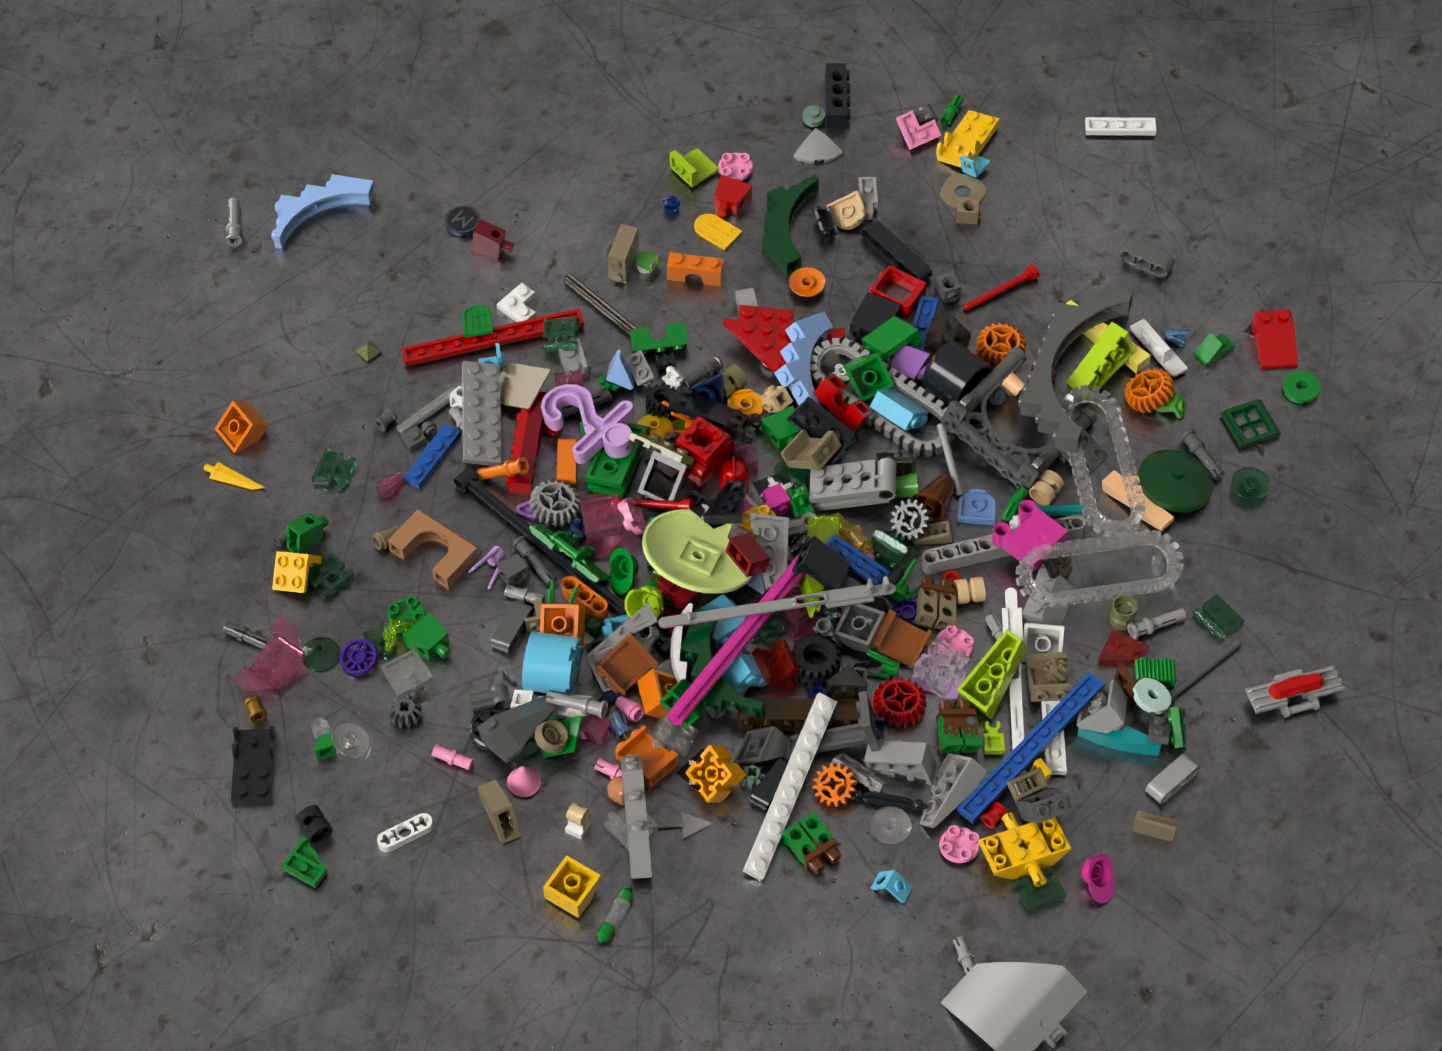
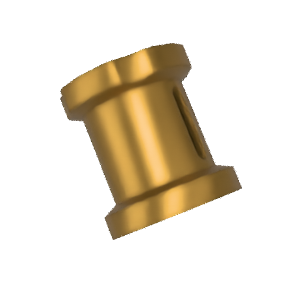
M260 696L249 697L244 703L245 708L250 712L249 717L252 722H259L267 717V712L261 705L262 699Z

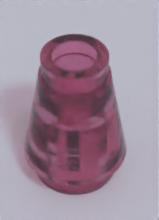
M396 473L378 481L376 485L377 493L383 498L390 497L404 482L403 476L400 473Z

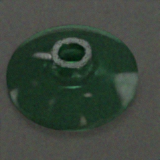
M1245 467L1239 469L1233 475L1232 488L1240 497L1256 500L1268 493L1270 481L1263 471L1253 467Z
M317 637L304 645L301 651V660L309 670L324 672L330 670L338 663L341 654L340 648L330 638Z

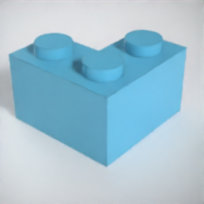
M739 654L721 677L732 689L744 696L745 691L750 686H766L775 673L763 656Z

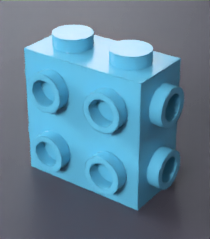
M722 594L701 609L714 610L734 607L736 605L732 599H728ZM747 616L717 620L712 647L716 651L723 647Z

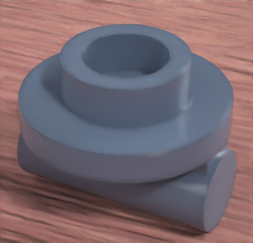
M998 387L989 396L987 402L990 401L994 405L1002 404L1006 399V391L1002 387Z

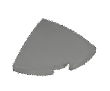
M815 128L794 154V158L810 164L824 160V163L839 158L843 151L828 136Z

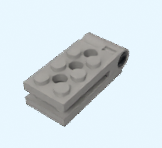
M883 458L878 462L874 459L823 466L820 470L810 471L809 500L813 503L815 512L889 503V500L894 499L896 496V461L890 458Z

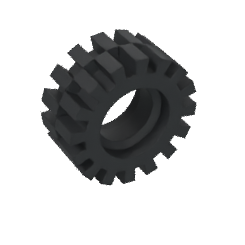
M656 384L654 388L651 386L646 393L645 405L648 412H652L653 416L658 414L659 418H661V415H664V418H667L668 414L670 417L673 416L671 412L676 413V411L669 409L657 400L663 399L670 403L675 393V387L670 388L668 384L666 387L664 384H661V386Z

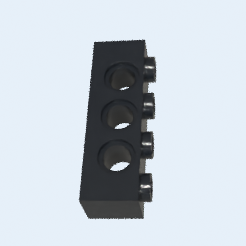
M826 63V127H847V120H850V109H847V107H850V96H847V94H850V83H847V81H850V70H846V63Z

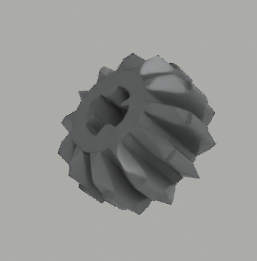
M410 694L407 698L401 695L399 700L394 698L393 704H389L388 715L394 725L399 724L401 729L404 725H407L410 729L411 724L417 725L418 719L422 718V706L419 704L418 699H412Z

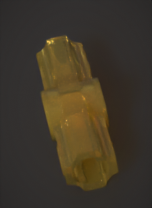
M839 513L832 515L828 525L838 533V537L865 555L873 549V542L863 534V530L858 523L852 525Z

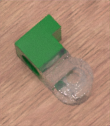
M324 718L314 719L311 723V730L314 739L318 741V743L313 744L317 760L337 755L327 720Z

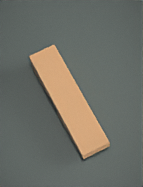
M1115 470L1102 480L1103 492L1132 508L1133 515L1158 530L1163 531L1174 521V517L1170 513L1151 502L1142 491Z

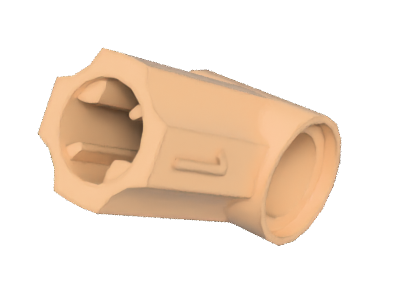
M1014 372L1002 383L1009 397H1016L1020 394L1025 384Z

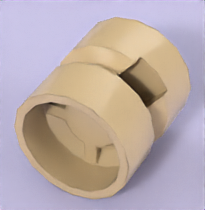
M1043 471L1030 488V497L1040 505H1049L1063 487V479L1054 471Z
M982 576L970 578L969 582L966 579L954 580L957 605L968 604L970 599L973 602L985 601L986 592Z

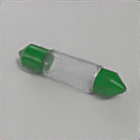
M631 887L620 891L605 915L602 925L597 932L600 943L611 939L629 909L634 897Z

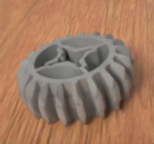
M548 479L546 484L541 482L540 486H536L531 493L529 501L531 513H534V518H539L540 523L545 521L546 526L553 524L555 528L557 524H560L563 527L564 522L570 524L574 516L580 512V495L577 493L576 488H572L571 483L565 485L564 480L558 483L556 479L554 482Z

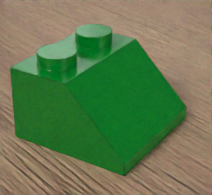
M878 352L858 357L843 365L861 401L875 396L877 391L895 386Z

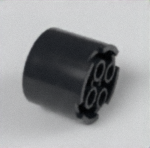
M949 341L935 353L937 357L932 362L931 367H926L922 378V385L948 404L955 400L959 403L993 368L960 343Z

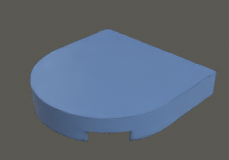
M971 489L959 498L957 523L995 525L996 501L987 491Z

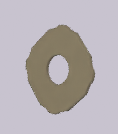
M956 173L947 178L942 185L940 198L946 204L957 208L958 198L979 199L980 204L985 197L986 186L972 176ZM960 186H965L970 189L971 194L967 197H959L955 190Z

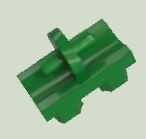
M805 485L797 489H787L795 519L801 518L805 513H814Z

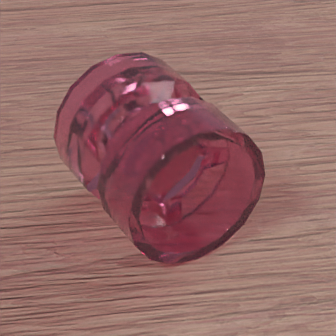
M580 369L570 371L569 374L565 372L554 374L556 387L569 383L584 387Z

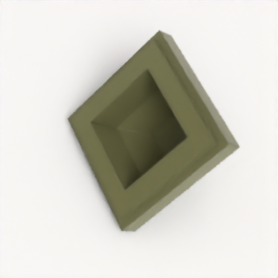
M369 340L358 348L356 353L366 362H369L382 353V351Z

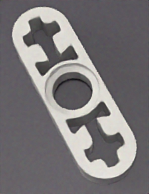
M421 813L380 833L377 837L379 849L383 852H391L428 834L433 829L432 817L427 813ZM424 821L427 823V826H423L420 822ZM409 829L411 833L409 836L403 837L400 835V831ZM387 839L390 841V844L387 845L383 840Z

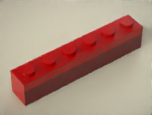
M539 392L530 410L521 408V413H517L518 428L515 427L514 439L516 440L511 445V454L513 456L509 460L516 461L518 458H525L529 463V471L527 474L522 475L518 473L513 477H505V485H508L509 493L530 495L532 493L545 422L541 404L547 392Z

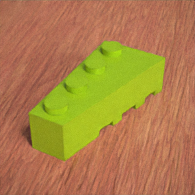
M1114 322L1109 324L1066 381L1070 394L1086 403L1135 353L1129 333Z
M1006 629L957 689V692L964 700H969L972 706L991 720L1027 649L1022 639Z

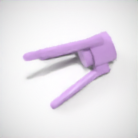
M494 546L484 558L468 570V573H472L486 561L491 566L502 563L506 557L504 550ZM498 566L488 585L489 590L492 588L499 574Z

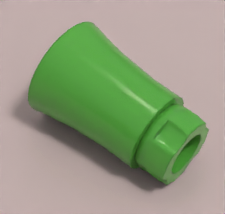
M916 472L896 476L895 498H912L918 492Z

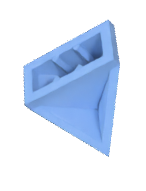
M620 349L617 350L609 363L606 380L631 390L634 389L635 379Z

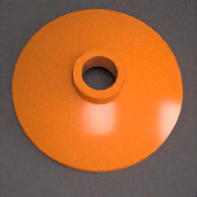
M804 267L797 269L791 274L789 286L799 296L812 297L823 291L825 277L817 269Z

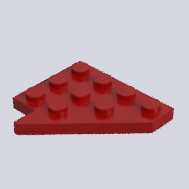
M739 305L738 320L723 319V325L773 373L787 364L780 350L792 342L785 330L794 323V310Z

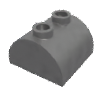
M863 604L847 605L833 634L847 647L861 652H868L886 618V613Z

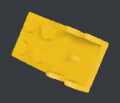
M969 110L952 134L945 132L944 144L938 142L936 149L937 161L962 168L959 158L961 155L975 160L1000 125V118ZM965 162V164L967 165V167L970 168L971 165H970L969 163Z

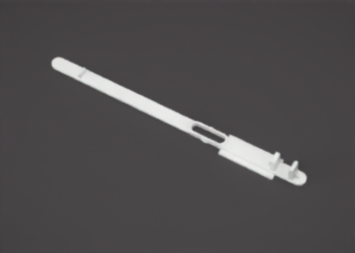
M1008 588L1005 591L1006 608H1002L1003 633L1008 629L1023 641L1022 607L1018 608L1017 591L1014 588ZM1021 662L1018 666L1019 677L1017 679L1012 678L1009 684L1013 750L1024 739ZM1026 769L1019 776L1026 774ZM1019 781L1023 791L1026 792L1022 785V782ZM1014 783V786H1015V788H1016L1018 794H1020V792H1019V790H1018V788H1017L1016 783Z

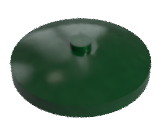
M1166 449L1149 454L1142 461L1137 475L1138 484L1143 494L1155 505L1173 512L1185 513L1196 511L1209 501L1213 492V478L1207 467L1194 456L1178 450Z

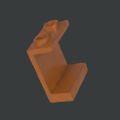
M889 609L871 648L912 669L915 664H920L924 656L920 653L924 647L928 648L932 640L929 637L932 631L928 629L925 632L896 617V612Z

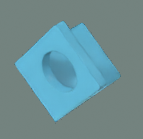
M962 155L959 157L962 171L975 178L991 164L990 160L977 156L975 160ZM965 162H967V163H969V164L971 165L970 168L967 167V165L965 164Z
M495 343L497 356L481 358L479 363L492 362L493 364L500 365V372H502V363H505L504 352H500L499 343Z
M895 870L879 872L871 887L872 890L886 889L901 903H905L913 888ZM885 877V880L879 884L880 880Z

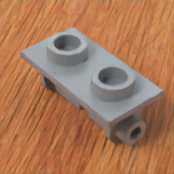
M639 350L626 357L625 360L638 387L642 385L645 388H650L653 382L652 379L655 377L642 351Z

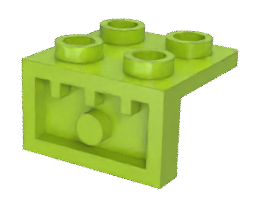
M698 148L685 156L680 155L676 150L670 152V168L692 188L719 171V168Z

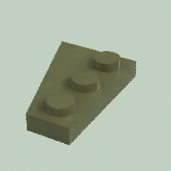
M631 432L629 435V440L642 442L644 447L660 451L661 455L678 463L692 465L694 458L688 455L689 452L687 450L675 448L674 443L666 440L662 441V437L657 434L645 435Z

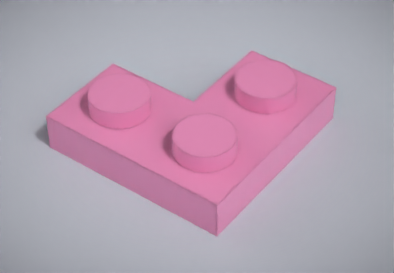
M913 110L896 117L909 150L941 136L935 120L919 126Z

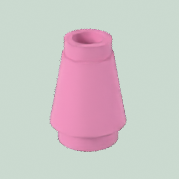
M624 696L618 697L615 705L621 712L624 711L629 721L638 722L644 715L645 711L641 704Z

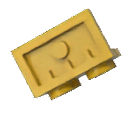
M276 551L272 589L306 593L309 567H313V563L321 564L322 556Z

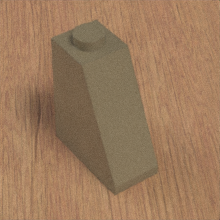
M496 779L478 786L477 789L481 802L501 843L504 844L521 837L512 804Z

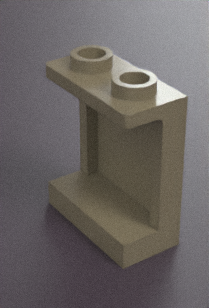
M801 430L784 448L781 455L789 468L820 470L842 445L834 431H827L822 438H811L806 430Z
M1066 652L1026 654L1025 669L1031 702L1061 701L1072 690V684L1069 683L1068 676L1064 681H1057V683L1054 681L1050 682L1045 677L1047 674L1044 670L1046 663L1053 658L1055 660L1056 658L1059 660L1063 659L1067 663Z

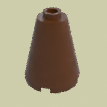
M947 475L938 476L912 497V500H919L921 504H926L925 510L931 511L927 515L932 518L931 521H928V524L943 521L946 517L955 486L952 478ZM915 507L911 508L912 510L918 512V510Z

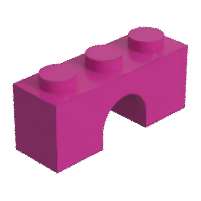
M780 483L763 490V503L776 516L785 515L791 510V499ZM745 499L742 513L756 506H752L748 502V500ZM734 523L741 530L740 523Z

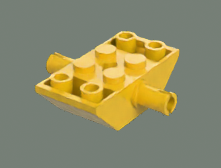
M1009 813L1010 818L1008 814H1005L1002 817V821L1007 831L978 840L994 876L1014 880L1030 874L1036 887L1040 886L1038 882H1040L1041 886L1044 885L1047 879L1042 870L1052 867L1071 850V846L1056 817L1037 824L1028 823L1019 826L1014 813Z

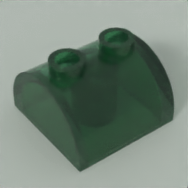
M876 529L870 541V549L874 551L873 555L879 560H883V558L889 560L888 565L893 569L895 567L907 568L920 551L889 530Z

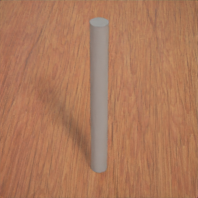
M944 423L937 424L938 433L950 476L955 484L956 497L964 495Z

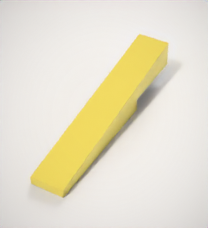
M1072 300L1066 303L1070 305L1079 306ZM1104 322L1100 323L1083 334L1095 344L1108 325ZM1132 342L1135 353L1124 364L1137 374L1149 365L1151 355Z

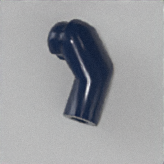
M576 515L571 520L569 531L573 535L576 533L580 536L578 541L582 543L587 539V536L582 531L584 518L581 515Z
M615 692L606 693L599 698L598 702L607 701L608 704L616 702L617 698L621 695Z

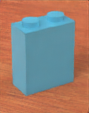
M894 388L877 391L870 405V408L904 430L922 427L928 419L929 411Z

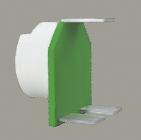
M639 247L635 251L636 268L641 273H652L663 260L661 253L658 256L649 251L639 253Z

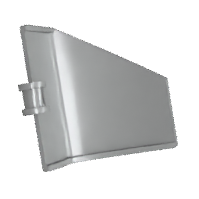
M1028 962L979 963L974 965L941 1001V1004L995 1051H1034L1042 1041L1054 1049L1058 1040L1068 1034L1059 1022L1087 993V990L1062 965Z

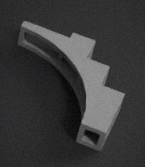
M631 754L621 758L631 879L652 877L643 767L641 756Z

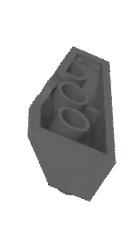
M545 695L496 714L479 725L477 729L483 744L507 763L525 749V743L530 737L533 738L535 736L536 727L546 722L558 706L546 703V698L548 697Z

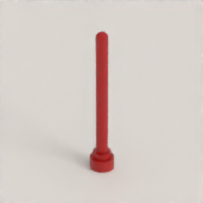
M1034 264L1026 267L1023 274L964 304L963 309L968 311L1025 280L1037 279L1040 277L1038 268Z
M608 498L607 504L618 506L625 499ZM684 498L680 502L633 499L637 503L634 505L635 507L690 510V508L695 507V501L692 498Z

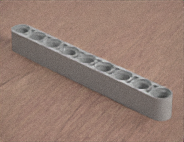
M1072 515L1054 520L1068 530L1067 542L1078 540L1084 536L1086 519L1083 516ZM993 534L928 549L922 554L921 569L926 574H935L1010 556V554L992 543Z

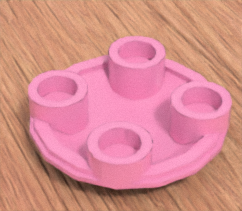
M724 153L719 161L718 168L721 175L742 181L752 173L753 164L747 153Z
M949 625L937 634L935 650L942 659L958 663L966 660L971 655L974 639L966 631L954 625Z
M952 825L940 838V851L951 862H969L979 853V835L968 828Z

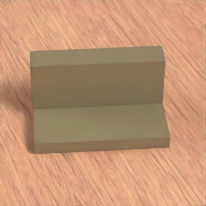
M1138 810L1132 831L1173 842L1178 821Z

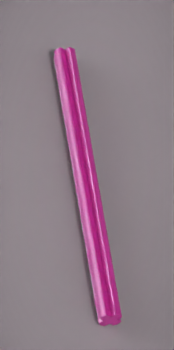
M797 557L760 602L780 600L787 597L806 573L804 571L797 576L792 572ZM774 612L746 617L667 713V718L671 720L673 725H682Z

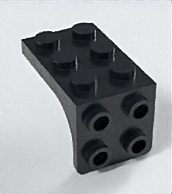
M809 396L787 418V421L799 431L806 430L811 438H822L827 431H834L842 446L824 466L835 465L837 461L841 462L847 455L845 450H849L854 443L852 439L855 433Z

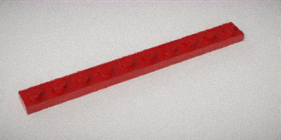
M580 308L493 327V334L464 337L462 334L403 347L401 351L405 366H411L495 347V343H499L500 346L584 327V321Z

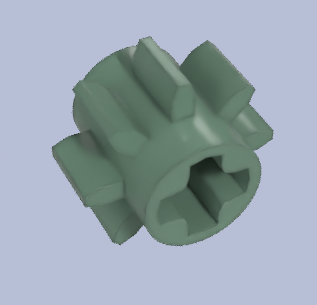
M754 763L748 767L743 766L746 776L742 779V786H747L750 790L756 788L765 777V774H761L762 767L758 768Z

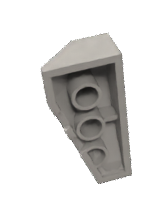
M948 753L936 776L939 777L937 785L932 786V799L926 803L928 809H924L919 824L935 828L983 782L988 771L971 757Z

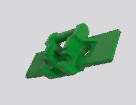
M544 524L530 525L529 528L534 536L545 543L549 549L564 552L567 556L573 559L571 566L578 569L591 581L599 582L611 579L608 574L589 560L596 550L593 546H581L578 550L575 549L576 543L580 538L576 533L574 535L571 532L566 533L563 531L554 533Z

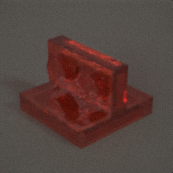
M780 638L768 651L756 648L752 652L765 683L792 691L798 686L793 676L799 671V667L786 640Z

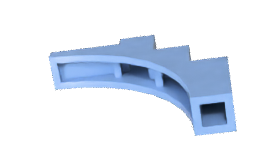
M332 174L330 181L326 183V187L307 184L300 197L281 194L279 201L275 203V212L278 215L276 229H273L271 235L275 248H283L293 230L304 220L316 213L342 205H370L375 193L373 180Z
M825 311L798 320L785 330L792 341L780 350L787 364L774 373L782 386L785 388L789 387L798 405L808 396L820 405L817 397L813 394L815 390L811 379L810 359L817 339L833 328Z

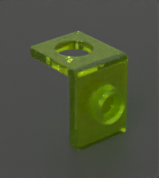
M390 620L383 632V640H385L387 652H390L396 644V633H406L413 627L414 622ZM399 625H404V626H406L405 628H402V629L396 628V627L399 626Z

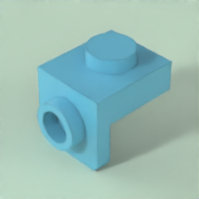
M628 615L604 619L605 626H602L604 637H608L629 619Z

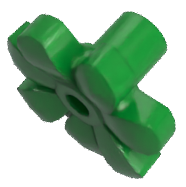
M599 376L598 383L604 386L602 391H610L611 389L617 391L621 388V386L607 381V376Z

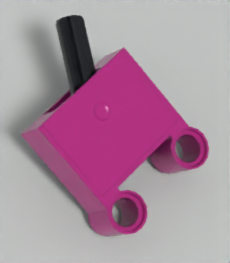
M1024 500L1019 504L1018 520L1021 525L1011 533L1008 524L1003 522L995 524L993 527L992 543L996 547L1003 548L1031 571H1035L1044 563L1049 577L1055 579L1060 575V571L1053 554L1067 542L1068 530L1038 509L1033 501Z

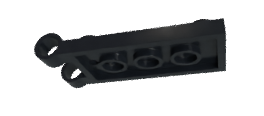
M679 385L668 406L669 409L692 419L700 416L725 433L735 436L748 444L754 442L757 430L761 427L762 417L759 414H744L739 409L730 408ZM755 419L759 422V424L754 425L750 422V420ZM744 432L752 433L753 437H747Z

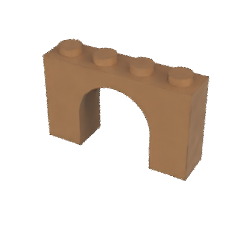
M418 509L388 539L389 550L403 560L424 542L437 541L448 547L447 554L432 569L434 580L447 589H450L478 559L477 547L474 543L467 542L457 532L450 531L443 523L436 522L428 513H423Z

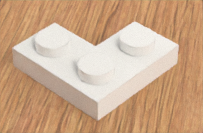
M521 283L497 303V309L515 322L533 319L536 317V312L526 306V304L535 297V292Z

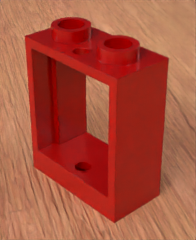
M889 265L885 271L880 273L878 281L871 285L869 292L901 304L900 315L909 318L918 306L921 295H926L927 283ZM889 282L911 291L905 302L882 293Z

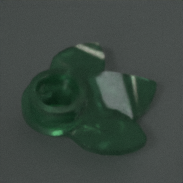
M771 615L751 640L755 641L762 638L768 645L774 646L777 642L778 634L787 633L788 627L782 618Z
M382 622L379 632L365 631L363 633L364 640L373 644L377 655H390L395 652L397 648V643L394 639L395 632L388 623ZM366 645L367 651H372V648Z

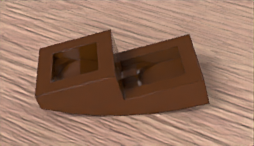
M1122 664L1116 669L1115 679L1128 696L1127 704L1134 710L1137 707V703L1133 698L1135 682L1127 668Z

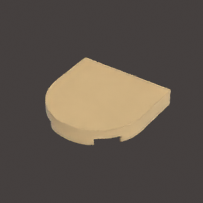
M858 190L826 205V207L830 206L837 228L842 230H850L857 227L866 215V208Z

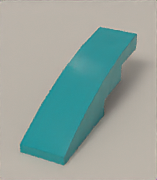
M1127 725L1123 731L1112 730L1109 733L1079 728L1077 736L1096 744L1135 754L1159 756L1162 744L1148 742L1147 735Z

